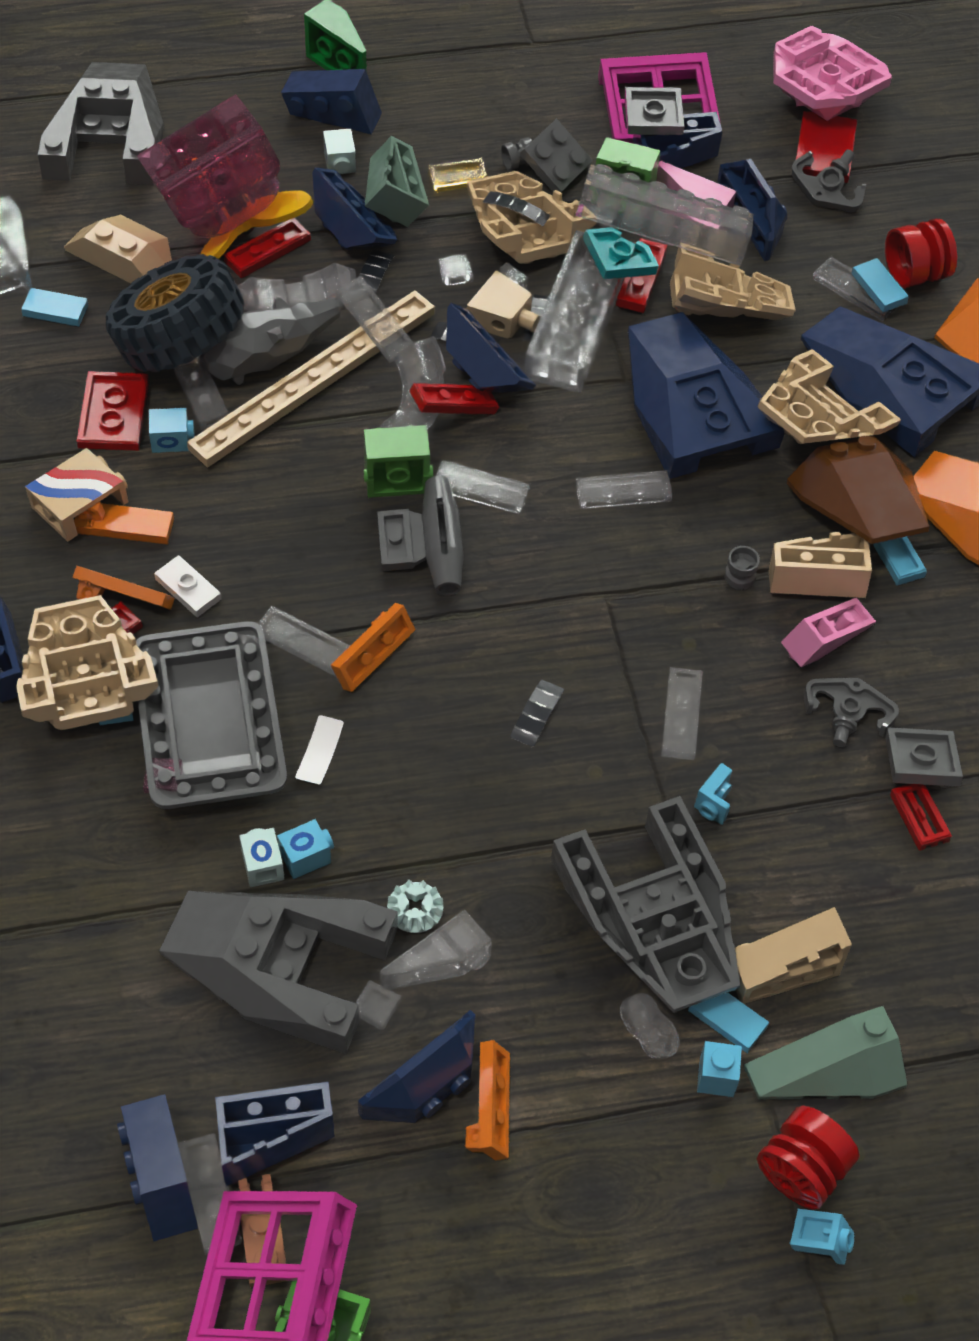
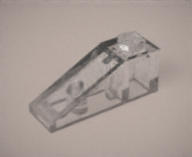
M464 909L380 970V985L386 991L463 976L472 968L473 970H478L490 959L492 939Z

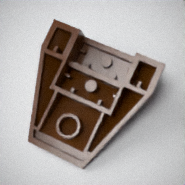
M873 435L819 446L787 478V485L801 501L871 544L929 532V524L912 471L894 452Z

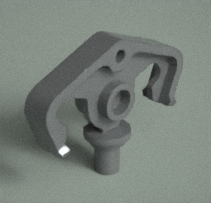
M847 149L840 159H833L830 163L831 167L824 168L817 176L806 175L802 171L804 167H810L814 162L811 151H808L805 155L794 161L792 177L813 205L855 213L862 207L866 184L857 186L854 189L855 198L853 200H847L840 192L844 185V176H847L850 172L849 164L855 157L851 150Z
M859 678L812 679L805 687L804 703L806 714H811L812 711L817 710L820 703L816 699L817 693H824L834 700L833 711L835 718L833 719L832 726L836 732L833 744L837 747L846 746L848 736L856 731L857 722L863 719L867 710H881L884 712L885 717L878 719L876 727L879 730V735L882 737L886 734L887 727L891 728L895 724L899 714V708L895 702Z

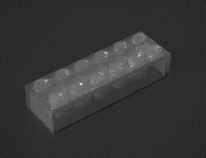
M590 164L575 216L741 266L752 235L754 214H751L744 207L734 206L732 208L722 205L721 201L714 198H706L705 200L696 197L694 193L688 190L680 189L676 191L669 189L666 184L659 181H652L650 183L640 180V177L633 173L620 174L614 172L609 166L603 164L594 166Z
M576 230L526 352L524 373L533 381L581 393L624 278L603 279L583 240L585 232Z

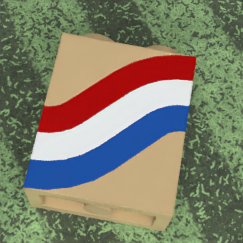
M87 448L25 486L31 508L67 542L78 535L74 517L110 494L123 505L129 502L126 493L128 485L124 477L119 472L114 473L101 456L96 457Z

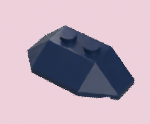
M752 159L720 164L717 183L736 191L733 212L764 262L770 260L783 234L785 221L787 220L785 206L780 204L775 196L773 187L768 185Z
M314 168L312 175L315 214L321 219L323 226L334 234L338 239V243L343 248L348 250H367L395 244L397 241L395 231L379 213L365 207V198L351 184L345 182L336 170Z
M450 303L447 307L446 350L453 356V364L461 371L469 374L471 377L469 379L470 383L480 391L486 389L494 393L533 390L536 384L475 319L471 312L466 308Z
M469 1010L462 1018L370 1092L358 1100L359 1116L363 1120L416 1123L424 1116L426 1118L433 1116L442 1107V1101L450 1094L457 1095L461 1093L471 1082L475 1014Z

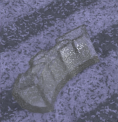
M333 263L322 270L304 275L302 282L285 284L284 279L250 277L237 287L244 298L243 310L251 311L272 308L274 299L281 297L287 304L332 298L338 299L353 292L357 283L355 269Z
M434 336L413 342L394 359L401 376L402 399L397 412L380 425L381 428L426 425L428 429L436 421L438 413H421L409 392L413 383L444 384L443 373L446 371L440 347Z

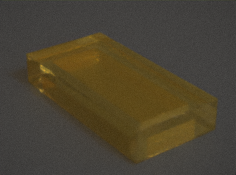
M482 158L428 165V174L434 192L467 188V181L488 177Z

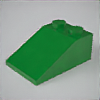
M324 0L304 13L306 57L325 70L365 69L367 72L366 49L346 10L330 0Z

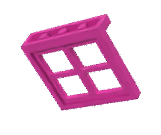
M707 52L607 58L600 61L598 79L599 85H603L612 139L633 144L634 134H627L622 110V107H625V99H620L618 87L620 83L652 81L653 88H664L663 81L696 79L699 94L681 95L682 103L701 102L703 113L717 112L719 118Z
M224 1191L187 1341H328L357 1205L337 1192ZM242 1214H271L259 1263L230 1262ZM282 1215H312L301 1264L271 1263ZM226 1278L255 1279L243 1330L214 1329ZM267 1280L297 1281L286 1332L255 1331Z

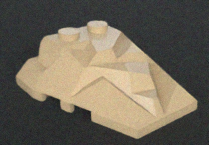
M518 171L467 181V189L482 232L495 245L520 264L532 263L543 258H554L560 254L571 252L575 245V237L584 236L585 230L591 229L597 223V216L583 203L577 200L567 203L562 200L563 193L557 190L553 191L552 196L542 191L543 183ZM490 191L500 192L525 200L545 211L550 217L545 225L541 226L521 213L499 205L484 203L483 201Z
M680 242L675 259V269L670 281L672 307L678 312H683L685 315H691L692 313L700 316L710 314L733 318L744 314L749 317L779 320L794 315L795 305L790 286L759 272H755L752 274V277L745 275V271L739 269L740 264L731 261L730 266L716 262L714 261L715 253Z
M813 349L791 360L788 369L781 373L776 384L773 383L757 406L769 421L782 427L787 435H791L798 444L879 435L898 426L901 421L898 416L880 402L858 411L826 386L834 366Z
M101 595L36 608L34 610L28 635L29 649L27 655H24L22 660L24 670L22 678H18L16 685L23 717L37 722L49 721L55 728L60 730L129 716L134 711L133 702L145 700L158 688L150 655L146 651L142 652L136 645V638L131 632L127 633L123 629L121 620Z

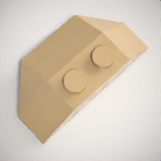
M123 215L102 219L82 228L64 246L65 251L129 283H132L137 278H141L148 271L172 260L167 237Z

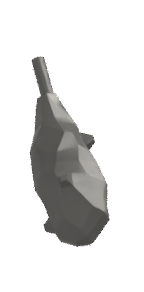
M369 285L338 299L293 302L287 304L281 297L275 298L272 308L243 312L236 328L221 343L212 347V350L204 355L202 354L200 360L205 370L219 380L231 379L235 384L240 385L243 383L245 374L271 370L301 353L319 333L340 318L341 310L373 297V289Z

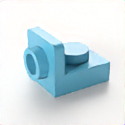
M723 763L717 767L700 788L694 805L703 817L708 820H714L721 825L725 822L730 809V804L724 801L732 788V785L729 784L732 769Z
M798 1209L790 1245L794 1251L830 1255L837 1264H845L847 1253H850L854 1246V1232L842 1214Z

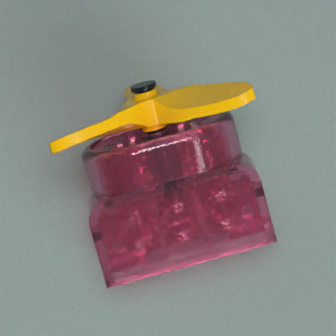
M236 94L137 155V158L178 222L196 236L211 238L200 253L206 256L211 255L219 259L238 235L249 234L255 227L271 226L293 219L306 213L313 205L311 196L304 191L278 192L279 179L277 174L280 171V161L262 127Z

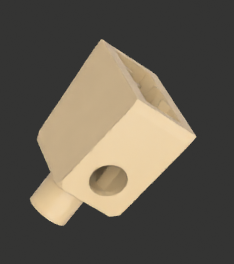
M498 271L492 274L467 304V309L488 333L507 339L512 338L520 326L534 332L541 320L540 315L531 312V293Z

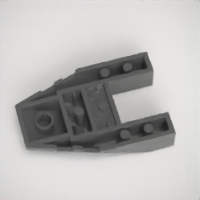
M91 62L41 135L38 160L42 180L70 181L78 142L125 144L123 164L126 184H155L164 122L146 64Z
M681 796L650 806L648 809L645 828L666 867L664 870L614 887L586 829L553 840L551 861L565 890L594 931L673 1013L740 988L735 945L732 941L730 927L731 917L725 892L726 883Z
M188 891L159 952L193 980L194 978L210 989L211 994L222 1001L223 999L236 1009L244 1019L346 1054L359 1024V1004L300 985V980L319 938L385 960L398 930V911L357 899L303 894Z

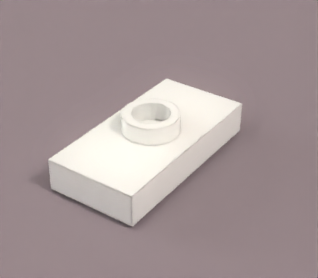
M179 555L154 573L155 580L196 617H199L222 599L221 593Z

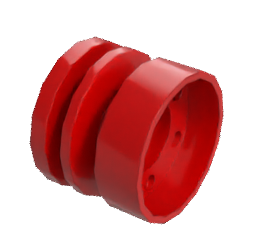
M936 218L928 222H919L916 226L906 225L894 228L888 232L885 240V257L889 273L902 288L921 285L926 281L933 282L938 279H946L955 272L958 257L956 242L950 227L942 219Z
M803 1105L796 1107L782 1124L781 1134L773 1135L768 1146L763 1147L757 1156V1162L765 1177L777 1190L795 1203L814 1210L821 1208L828 1195H831L837 1186L836 1180L844 1179L856 1164L860 1155L858 1147L851 1136L837 1122L819 1110Z

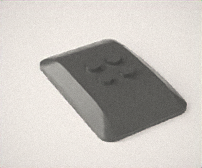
M244 621L139 637L136 640V645L142 652L146 651L150 655L158 682V688L145 700L138 701L148 788L152 803L162 809H172L273 794L283 789L287 783V771L265 635L262 627L255 622ZM153 764L175 772V776H172L168 770H162L158 773L159 769L153 767Z

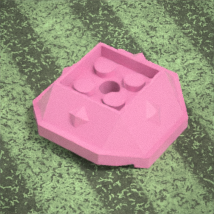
M813 26L807 27L775 44L773 83L780 87L783 93L794 99L797 106H805L826 121L851 108L860 107L861 103L868 100L872 95L890 86L892 75L889 73L885 63L850 41L834 34L822 33L821 29Z

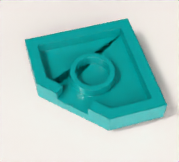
M612 227L585 230L583 240L603 279L656 275L659 265L649 245L641 241H637L634 244L622 238V232Z

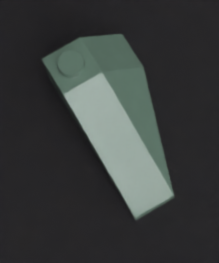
M883 1006L850 1016L744 1065V1069L758 1099H802L804 1096H826L827 1099H839L840 1096H860L861 1099H874L907 1087L899 1037Z

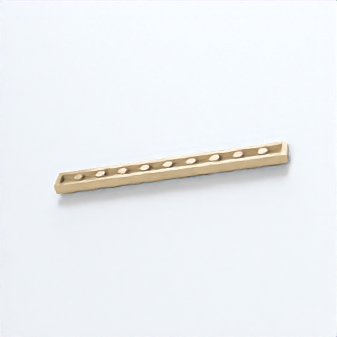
M414 290L187 442L188 450L208 468L435 314V306Z

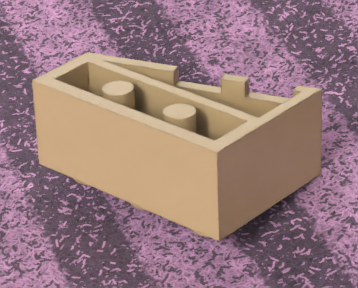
M840 532L830 533L829 538L819 540L806 537L774 543L769 566L770 593L866 598L872 573L869 542L855 533L841 535Z
M835 907L755 942L737 946L735 952L740 988L735 991L740 1002L746 1004L840 975L852 943Z

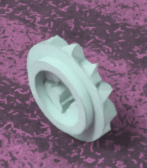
M408 880L406 884L396 885L391 896H388L387 908L398 911L399 929L410 933H420L433 928L441 919L443 914V898L439 895L436 886L431 887L424 880L421 882ZM408 899H412L415 902L423 899L422 910L419 911L417 908L408 910Z

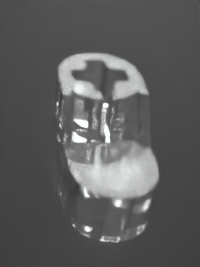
M639 993L623 1000L620 1006L621 1018L627 1030L639 1040L645 1053L653 1059L673 1056L680 1046V1038L673 1022L660 1012L654 999L648 994Z

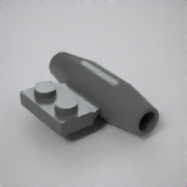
M435 476L425 482L422 514L409 511V509L377 511L382 571L413 569L414 566L426 560L436 593L442 596H451L461 590L464 551L460 514L449 479L443 476Z

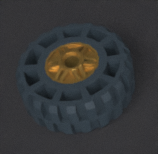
M204 254L184 256L181 259L171 260L158 268L148 271L141 278L134 280L129 287L123 289L118 294L117 299L112 301L109 306L110 310L106 313V330L124 361L129 366L142 372L147 370L151 372H160L163 369L169 370L183 363L186 364L195 360L194 358L202 354L204 355L212 350V347L226 339L227 335L236 328L238 320L242 318L244 298L227 266L221 260Z

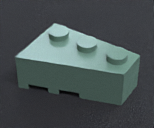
M390 136L370 158L365 207L386 216L392 222H398L408 227L429 206L413 147Z

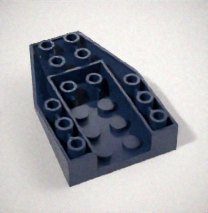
M841 306L801 335V341L808 350L813 349L834 366L828 379L846 402L858 411L880 402L901 419L898 426L884 432V434L914 457L934 442L939 426L965 405L972 411L979 406V363Z
M683 312L628 326L634 408L669 479L696 472L702 457L747 445L752 456L780 448L785 432L782 427L769 421L757 407L763 396L745 373Z

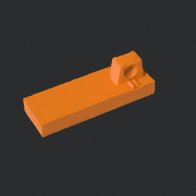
M99 501L76 516L74 523L78 534L168 545L174 516L173 512L103 504Z
M77 565L72 577L79 580L76 596L78 599L102 596L106 589L171 610L175 599L165 593Z
M394 603L387 612H381L371 622L372 626L331 664L344 690L350 692L355 690L416 630L404 605Z
M494 1040L480 1042L479 1123L466 1127L465 1147L471 1152H484L496 1161L509 1158L510 1053Z

